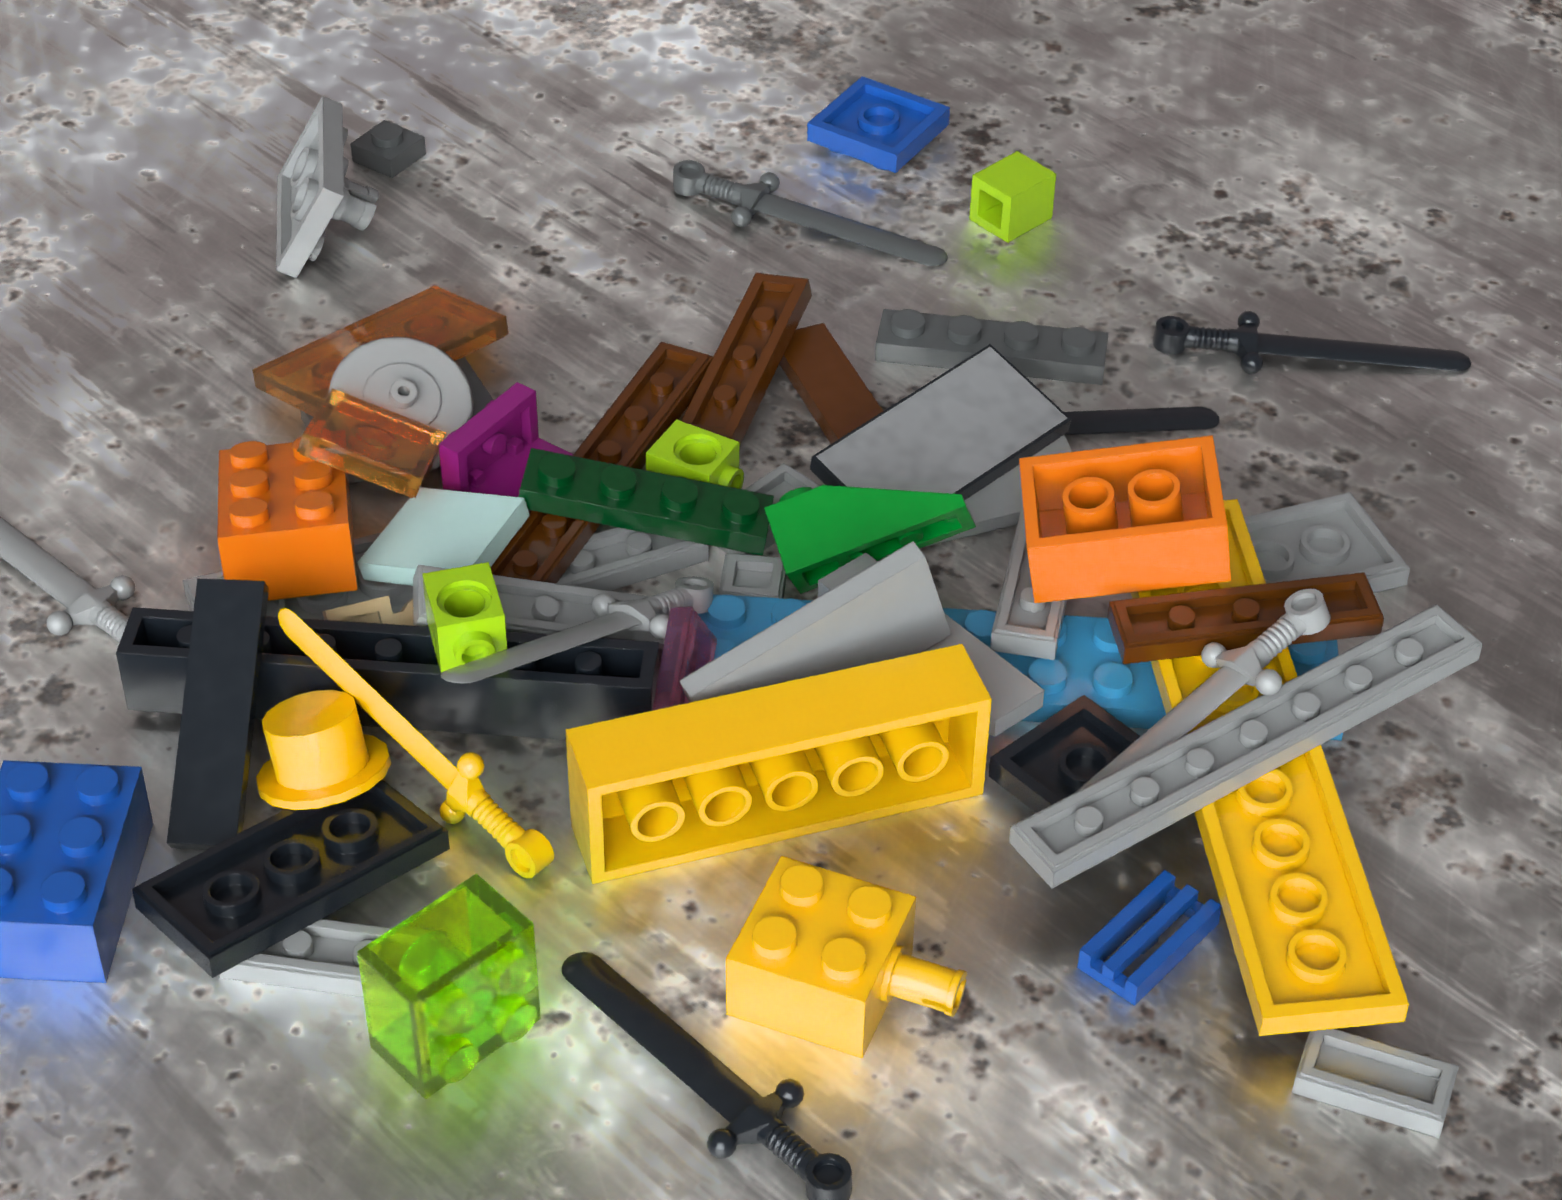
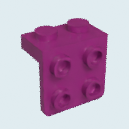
M516 382L439 443L443 490L519 497V490L531 448L573 455L539 438L535 390Z

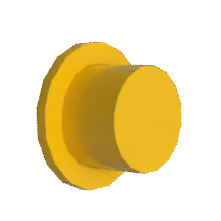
M318 690L295 695L279 702L267 711L262 719L263 731L271 759L263 764L256 776L260 798L273 807L289 810L319 809L348 801L369 791L385 778L392 764L387 744L373 735L363 734L354 697L346 692Z

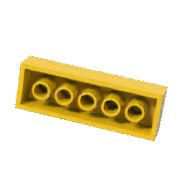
M963 644L565 729L571 827L592 884L983 795L992 698Z

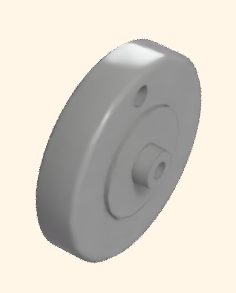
M407 337L380 338L364 343L351 351L337 366L331 379L327 399V417L334 437H343L345 451L364 466L392 475L421 474L441 466L439 443L451 432L457 430L470 420L474 410L471 386L460 366L439 348L427 342Z

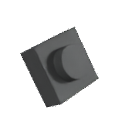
M386 120L375 125L371 130L350 143L353 162L391 178L426 155L424 136Z

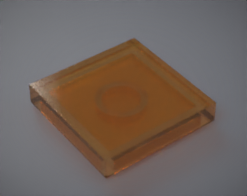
M332 388L303 432L297 452L300 455L410 498H416L439 454V443L445 439L447 433Z

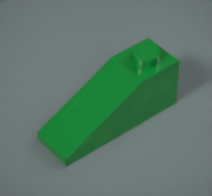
M822 485L814 489L811 487L793 489L785 493L778 503L764 508L785 572L800 594L818 588L819 579L864 553L869 554L876 561H880L913 541L920 549L976 527L962 494Z

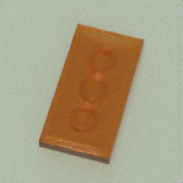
M433 286L252 369L255 386L275 398L327 423L329 422L327 417V399L331 379L340 362L355 348L380 338L407 337L427 342L444 351L456 361L508 335L507 319L505 315L438 286Z

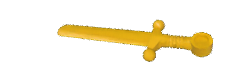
M281 608L278 611L279 624L288 638L341 689L353 696L355 702L447 789L446 799L439 808L443 821L448 824H457L464 819L466 813L471 818L473 817L489 834H492L494 839H497V842L505 849L509 865L521 877L533 878L554 861V851L548 839L535 829H527L525 831L497 803H494V800L485 791L479 779V776L484 771V760L479 754L474 752L463 754L458 759L456 768L294 612L287 608Z

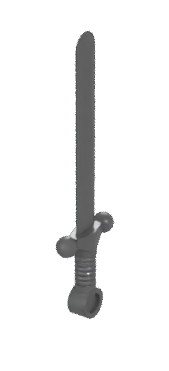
M684 160L678 162L673 168V188L676 193L683 196H695L702 193L738 205L739 207L735 208L731 214V220L737 227L749 225L752 216L759 211L920 264L938 266L947 261V253L939 247L770 194L775 192L780 185L778 176L772 172L763 174L760 177L759 183L745 185L706 173L704 166L697 161Z

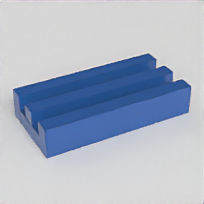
M1166 870L1162 871L1079 949L1077 968L1134 1006L1219 924L1221 904L1211 898L1205 904H1202L1197 900L1199 893L1197 889L1189 884L1181 890L1174 886L1176 876ZM1164 903L1166 904V905L1163 906L1145 925H1143L1124 945H1122L1106 962H1104V960H1105L1108 956H1110L1128 937H1130V936H1131L1148 918H1150ZM1182 914L1189 918L1129 977L1122 974L1141 954H1145L1158 942L1159 937Z

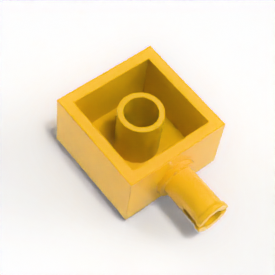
M781 855L726 957V1015L863 1058L881 1018L893 997L944 1012L947 1016L953 1017L959 1008L964 994L967 972L911 956L913 953L916 896Z

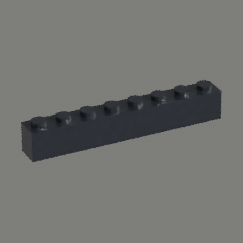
M132 608L116 651L128 710L182 714L194 611ZM266 616L255 719H263L267 711L279 702L295 695L318 690L345 692L288 638L279 624L278 617ZM300 618L416 730L566 740L565 729L658 710L660 705L659 642L599 638L476 682L460 684L448 682L441 678L429 627ZM506 632L507 649L547 635ZM355 702L361 726L381 727Z

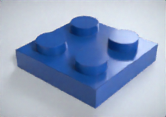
M862 76L807 123V141L826 147L834 153L845 154L870 163L878 169L897 173L949 125L950 107Z

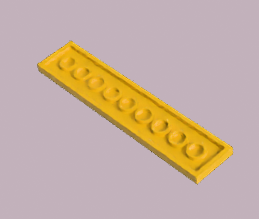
M1238 499L1223 500L1228 526L1231 581L1132 592V599L1265 584L1266 581ZM1288 646L1263 668L1264 670L1273 669L1277 671L1282 678V684L1298 677ZM1201 655L1151 661L1165 713L1170 712L1220 668L1207 667L1203 663ZM1244 684L1190 732L1263 694L1255 686ZM1321 745L1194 812L1259 1036L1405 1022L1409 1002Z

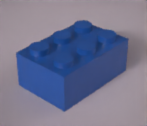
M3 760L0 769V978L93 983L107 982L132 898V888L135 887L153 827L142 767Z

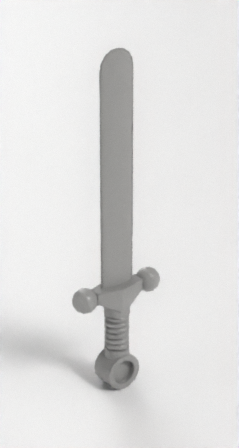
M0 517V557L67 607L64 612L55 611L48 616L47 628L50 633L62 636L67 634L74 625H96L120 643L129 618L114 606L119 599L126 600L134 594L135 584L130 577L121 575L115 577L111 581V585L96 589Z
M683 577L677 579L675 588L642 599L619 602L608 593H600L593 599L591 605L593 613L599 618L453 667L442 672L440 676L445 681L452 683L476 682L625 629L629 631H649L656 639L666 640L674 633L675 629L671 616L683 612L691 614L708 612V608L713 600L714 583L702 577Z
M1311 588L1303 589L1290 595L1284 605L1286 613L1276 623H1273L1271 627L1267 628V631H1264L1262 635L1245 647L1226 650L1222 644L1217 642L1205 645L1201 651L1203 663L1207 667L1220 669L1077 791L1185 736L1244 684L1255 686L1263 695L1272 696L1278 693L1282 687L1281 676L1273 669L1264 670L1263 668L1278 653L1287 648V645L1295 641L1296 638L1301 635L1318 633L1327 627L1331 616L1323 594L1319 590Z

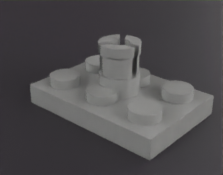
M324 96L319 101L277 176L276 271L294 278L298 277L307 259L310 261L317 259L325 240L324 230L331 219L344 221L352 227L363 231L373 218L377 207L374 203L379 199L378 190L368 186L364 187L349 181L345 177L349 161L343 157V148L346 143L348 129L343 127L342 104Z

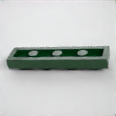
M535 448L530 450L519 490V497L525 498L528 510L763 556L769 521L764 508L772 505L774 500L773 495Z

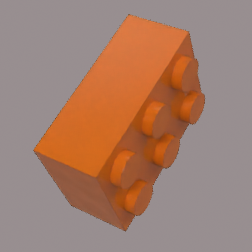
M311 434L299 437L290 443L266 445L258 441H247L236 444L231 449L219 450L217 539L224 579L265 581L269 587L268 601L358 590L352 502L343 437L328 438L324 435Z
M1213 435L1019 458L1026 543L1035 603L1231 581L1228 526Z

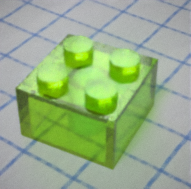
M477 873L357 951L370 1047L424 1099H427L448 1083L462 1080L478 1062L507 1042H515L522 1038L532 1028L533 1024L541 1019L534 923Z

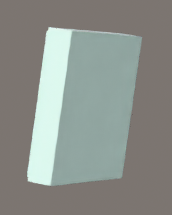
M418 487L357 562L363 580L413 586V577L418 565L451 569L489 562L491 567L530 516L525 498Z

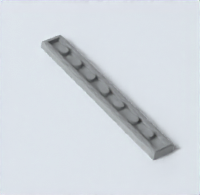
M1436 604L1282 684L1278 693L1272 696L1261 695L1010 826L1009 843L1051 888H1054L1479 660L1483 643Z

